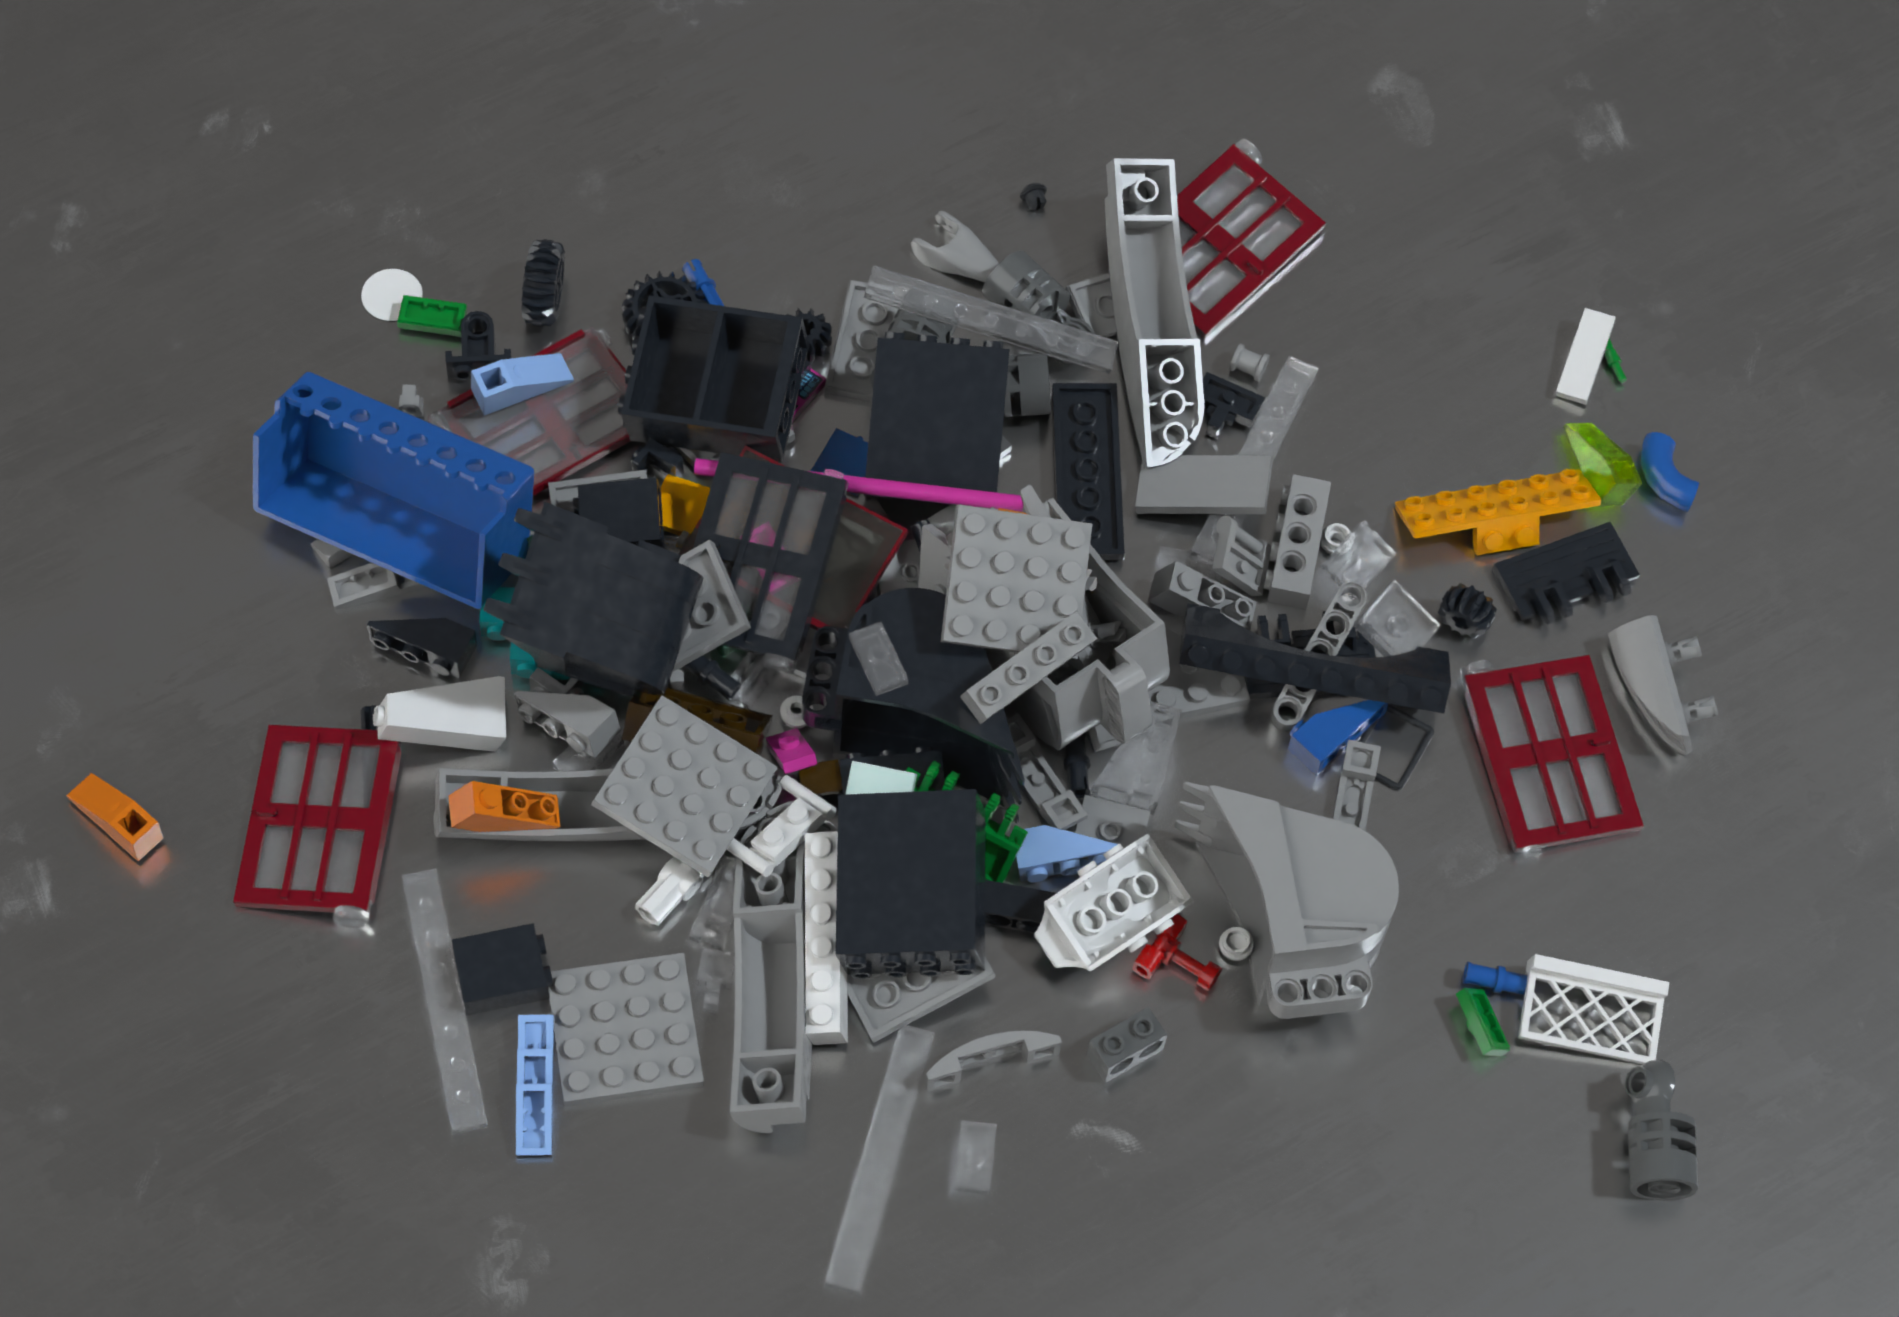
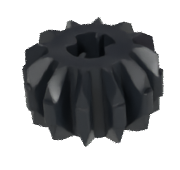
M798 308L795 312V317H802L809 342L807 358L813 363L815 355L824 358L826 348H830L832 344V337L830 335L832 334V327L830 323L825 322L823 313L814 316V311L811 308L808 313L803 314Z
M1459 583L1458 586H1451L1449 591H1446L1438 613L1443 617L1442 622L1451 626V631L1456 630L1460 632L1461 636L1468 634L1470 637L1476 638L1478 635H1484L1490 629L1497 608L1492 604L1493 599L1484 595V591L1476 590L1473 585L1467 587Z

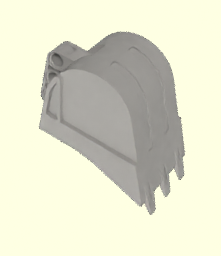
M1028 484L1020 489L1019 492L1026 514L1071 521L1053 497L1042 503L1032 485ZM951 532L950 534H948V535L946 536V540H947V543H948V546H949V549H950V553H951L953 532ZM1091 544L1087 569L1093 570L1089 577H1097V586L1093 591H1085V595L1101 624L1122 621L1119 628H1126L1125 640L1119 643H1112L1114 649L1105 665L1097 659L1078 671L1067 661L1010 703L1017 714L1019 713L1025 724L1042 741L1057 750L1065 747L1098 724H1101L1122 744L1152 726L1149 691L1166 681L1170 673L1165 622L1116 576ZM950 562L944 565V570L947 574V577L949 573ZM985 648L993 671L1018 653Z
M1184 782L1183 789L1204 800L1205 805L1180 801L1179 809L1201 821L1200 825L1176 820L1174 827L1196 839L1197 847L1235 913L1241 928L1246 929L1252 935L1254 947L1249 956L1259 1006L1269 1005L1270 1011L1281 1019L1356 1011L1363 1008L1373 987L1370 970L1378 957L1399 895L1397 871L1383 845L1368 832L1343 821L1281 806L1277 801L1216 785L1208 787ZM1358 986L1363 993L1354 994L1349 990Z

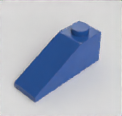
M1365 700L1315 714L1307 722L1301 720L1289 733L1291 739L1288 750L1317 776L1346 750L1348 740L1356 741L1375 721L1386 713L1388 703Z

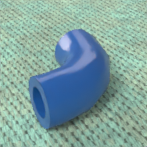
M1660 432L1648 433L1642 444L1640 464L1647 484L1662 500L1688 512L1698 490L1699 482L1682 475L1675 467L1673 453L1676 443L1670 436Z

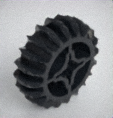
M544 239L535 240L530 245L526 259L521 298L522 317L525 323L543 327L544 325L551 326L556 321L562 297L565 270V250L562 243Z
M659 271L657 278L653 279L646 274L644 278L645 283L636 280L634 289H628L626 299L622 302V322L625 324L627 334L632 335L634 340L635 336L640 335L642 326L639 325V315L642 306L647 304L649 295L706 303L703 300L705 295L703 290H696L697 285L695 281L687 284L685 275L676 279L673 271L669 274V277H663V274Z

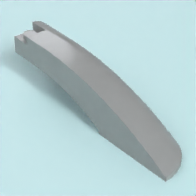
M439 768L435 778L433 824L436 837L516 841H618L645 839L591 805L613 769L509 772ZM782 769L775 771L739 830L755 824L766 815V812L772 809L782 790L780 780L784 777ZM471 781L555 794L558 797L560 827L558 829L476 832L451 828L448 795Z

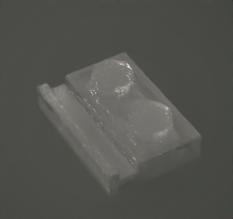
M1365 520L1359 522L1320 566L1331 574L1330 578L1339 587L1346 582L1354 581L1361 584L1366 590L1397 554L1375 530L1372 531L1367 526L1368 523ZM1346 593L1351 600L1357 599L1355 594Z

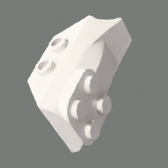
M1149 834L1136 840L1126 848H1123L1119 843L1103 854L1106 861L1097 866L1093 860L1077 871L1080 876L1079 879L1044 902V915L1034 936L1054 967H1081L1091 972L1125 948H1128L1132 953L1148 942L1145 937L1147 933L1154 930L1156 935L1160 934L1174 924L1171 917L1194 902Z

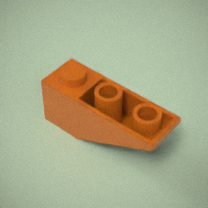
M93 773L88 775L66 795L72 803L137 861L142 859L163 839L159 823L133 799Z
M471 781L448 795L451 828L476 832L558 829L560 827L558 797L555 794Z

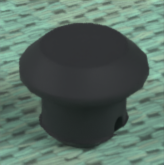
M1031 183L1024 187L1020 198L1023 201H1027L1029 209L1036 210L1037 206L1041 209L1047 202L1044 196L1047 188L1040 183Z

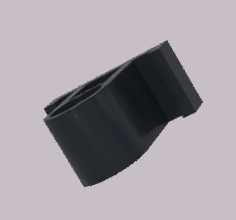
M482 311L470 312L462 320V356H452V351H445L448 379L469 380L471 379L472 370L502 359H511V349H504V354L496 355L493 320L489 314ZM478 331L484 332V333L479 334V335L473 334V333L478 332Z

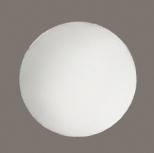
M386 269L373 274L365 282L361 297L365 309L371 315L381 320L396 321L398 320L403 295L422 297L423 293L419 281L409 272L400 269Z

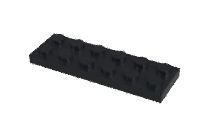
M1053 383L1052 407L1056 502L1071 521L1092 524L1090 544L1103 560H1124L1117 383Z

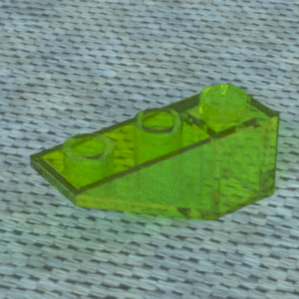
M1565 423L1563 427L1583 475L1601 498L1600 506L1624 505L1642 485L1631 456L1594 424Z

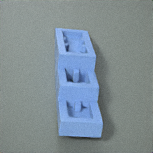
M518 1015L516 1155H552L554 1015Z

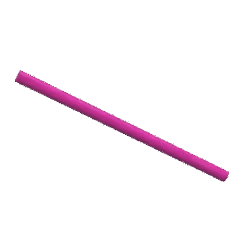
M696 458L694 474L714 477L718 460ZM809 471L847 480L845 492L1023 511L1021 495ZM733 472L732 479L759 481V478ZM769 480L767 481V483L787 485V484L778 483V482H774V481H769Z

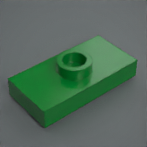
M403 295L397 325L398 328L461 337V323L467 314V304Z
M1464 988L1457 992L1456 996L1467 1018V1027L1471 1034L1475 1036L1483 1055L1502 1056L1509 1052L1510 1046L1483 989Z

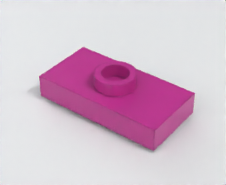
M798 728L765 738L769 751L785 774L817 764L814 751Z

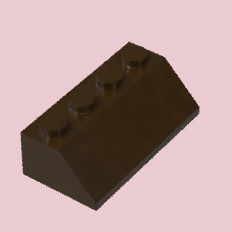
M667 688L665 695H663L664 697L761 756L773 715ZM638 691L635 693L628 704L622 740L632 742L662 695H652Z

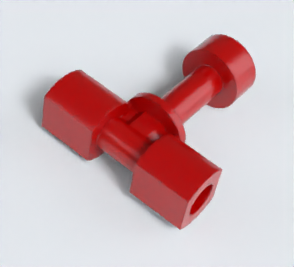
M1177 913L1171 917L1174 924L1156 935L1157 938L1152 945H1145L1134 961L1132 969L1138 975L1150 980L1161 963L1168 966L1173 961L1199 977L1196 984L1209 991L1217 981L1223 968L1212 961L1204 965L1180 950L1182 942L1178 941V939L1186 929L1188 921Z

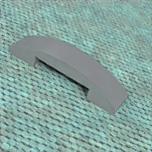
M1019 713L1008 718L1007 722L1025 779L1024 786H1021L1018 780L1017 782L1036 810L1051 827L1066 830L1087 819L1088 814L1071 789L1066 791L1036 747V738Z
M1353 740L1347 741L1332 819L1355 825L1364 831L1366 830L1381 746Z
M1009 1031L975 1039L954 1049L931 1067L926 1073V1091L960 1083L961 1068L1018 1052H1023L1026 1064L1057 1056L1060 1054L1061 1038L1058 1035L1039 1031Z

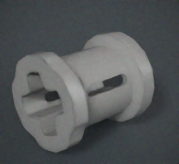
M1240 343L1233 355L1229 370L1235 371L1237 369L1254 376V380L1259 382L1267 367L1270 355L1266 353L1259 355L1245 349V345Z

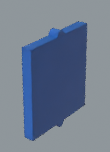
M836 428L811 471L865 477L868 442L864 441L862 436L855 437ZM848 492V493H850V494H852V495H854V496H857V497H858V495L860 494V493H851V492Z

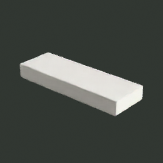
M1588 308L1584 309L1556 390V396L1587 405L1615 323V316Z

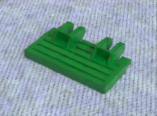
M936 761L931 763L920 788L916 787L921 773L909 767L906 769V772L917 774L914 792L937 791L931 786L939 774L940 763ZM952 771L947 776L942 790H953L959 774ZM994 793L985 808V880L1004 883L1028 831L1015 825L1010 836H1007L1020 808L1014 803L1006 810L1001 825L991 820L1000 804L1001 796Z

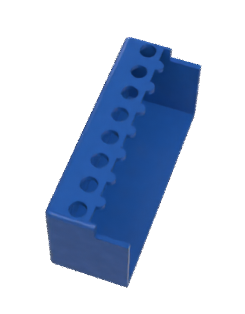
M312 372L304 373L275 401V414L253 434V508L262 515L477 609L481 608L487 598H490L512 574L499 566L502 554L507 553L523 559L526 558L530 546L531 530L514 521L517 509L521 508L532 512L534 469L525 463Z

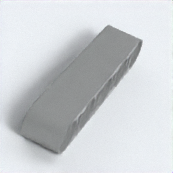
M1352 581L1341 585L1305 648L1306 651L1311 652L1319 649L1324 651L1326 655L1337 656L1365 605L1367 594L1361 584ZM1345 593L1355 594L1359 599V604L1356 606L1346 605L1342 600V595ZM1330 621L1339 622L1343 627V632L1339 635H1333L1328 632L1326 624ZM1285 684L1271 713L1273 725L1279 730L1291 731L1301 721L1317 690L1311 689L1308 692H1301L1295 686ZM1285 706L1291 707L1296 713V718L1291 721L1283 720L1279 716L1278 710Z

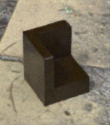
M838 759L817 762L816 765L798 770L797 781L818 796L843 792Z

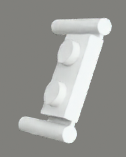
M785 775L780 780V785L797 799L750 841L752 845L750 849L735 838H733L726 849L765 877L770 876L774 867L778 866L805 841V833H814L826 819H831L836 814L834 806L788 775Z

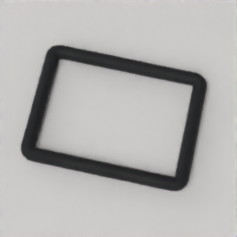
M1388 704L1386 711L1427 731L1398 783L1376 773V780L1393 789L1400 790L1406 784L1433 737L1434 729L1428 724ZM1378 720L1362 734L1358 742L1365 743Z

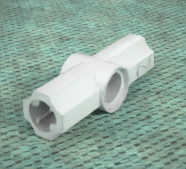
M673 857L662 868L655 884L635 904V909L648 923L658 926L682 900H689L697 892L705 875Z

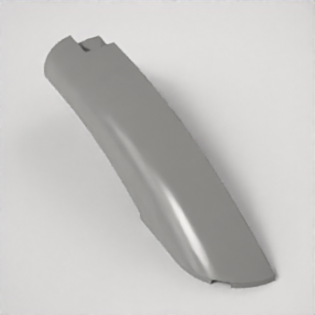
M1114 158L1106 164L1108 196L1104 199L1112 300L1122 369L1134 428L1144 467L1152 468L1169 463L1181 456L1190 444L1195 441L1200 431L1204 416L1200 339H1197L1182 257L1175 159Z
M794 801L781 804L766 812V818L756 826L751 825L740 843L750 849L752 847L750 841ZM805 841L778 866H775L773 872L768 877L763 876L736 857L733 899L735 1026L730 1114L739 1126L760 1133H773V1125L805 1123L806 1101H809L812 1042L806 1035Z

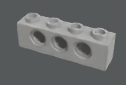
M1293 474L1290 486H1283L1280 504L1286 505L1284 514L1278 513L1275 532L1281 534L1279 542L1273 541L1269 560L1275 561L1274 570L1267 569L1264 589L1270 590L1267 602L1306 610L1311 594L1329 498L1330 481ZM1295 511H1304L1308 515H1299ZM1290 539H1298L1302 541V543L1297 544L1292 542ZM1285 567H1293L1297 572L1287 571Z
M1075 611L966 690L960 697L979 723L982 724L1092 644L1097 637L1078 611Z

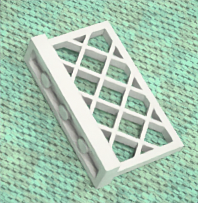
M1535 954L1527 961L1525 974L1528 975L1518 1034L1519 1039L1643 1065L1649 1061L1656 1060L1664 998L1668 996L1670 982ZM1536 980L1549 983L1556 995L1542 1004L1534 992ZM1558 985L1566 986L1567 988L1561 990ZM1572 988L1582 990L1590 1001L1577 1011L1565 996V993ZM1592 992L1599 993L1600 995L1595 998ZM1606 995L1614 996L1623 1008L1611 1018H1609L1598 1000ZM1559 998L1570 1013V1016L1556 1024L1545 1007ZM1625 999L1633 1000L1634 1002L1629 1005ZM1533 1002L1537 1008L1531 1012ZM1639 1002L1654 1005L1652 1019L1644 1025L1631 1009ZM1593 1005L1604 1021L1592 1031L1589 1030L1579 1016V1013ZM1539 1011L1551 1027V1029L1543 1034L1528 1031L1530 1017ZM1626 1012L1637 1027V1030L1624 1038L1612 1021ZM1572 1018L1585 1034L1577 1041L1568 1040L1559 1028ZM1606 1025L1618 1041L1611 1048L1601 1047L1593 1036L1595 1032ZM1651 1025L1650 1034L1646 1030V1027ZM1554 1031L1557 1037L1549 1036V1034ZM1640 1032L1648 1043L1647 1056L1635 1054L1626 1041ZM1588 1039L1591 1044L1582 1043V1041ZM1621 1045L1624 1051L1616 1050V1048Z

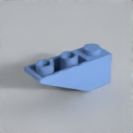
M561 353L502 359L471 371V390L484 416L574 382V378Z
M1047 825L1026 828L1024 830L1028 831V834L1016 856L1020 880L1040 882L1052 875L1062 874L1064 876L1078 874V870L1093 860L1097 866L1106 861L1103 854L1118 844Z

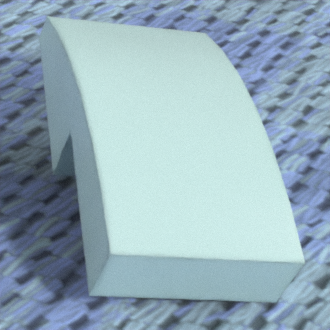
M852 761L846 794L914 792L917 774Z

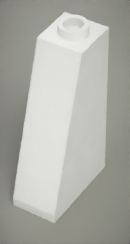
M496 676L389 693L381 704L375 707L373 713V725L378 726V739L496 752L506 739L505 677Z

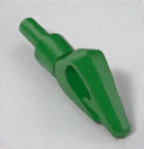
M1609 338L1604 357L1608 367L1613 368L1619 382L1624 383L1627 381V378L1620 366L1622 361Z

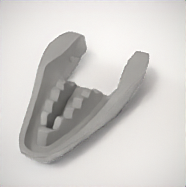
M939 211L935 215L937 223L956 236L949 244L941 247H935L920 238H914L911 241L913 253L924 265L934 270L958 274L985 282L990 273L999 264L998 261L967 226L947 212Z

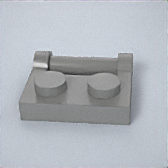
M1222 516L1216 524L1219 538L1212 570L1252 597L1263 595L1271 554L1270 544L1263 539L1257 540L1238 527L1237 521L1230 516ZM1235 540H1236L1237 542H1239L1241 545H1243L1244 547H1246L1247 549H1249V550H1250V553H1249L1247 550H1245L1244 548H1242L1241 546H1239L1238 544H1236V543H1235Z

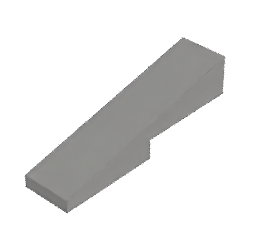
M372 562L327 578L336 610L429 588Z

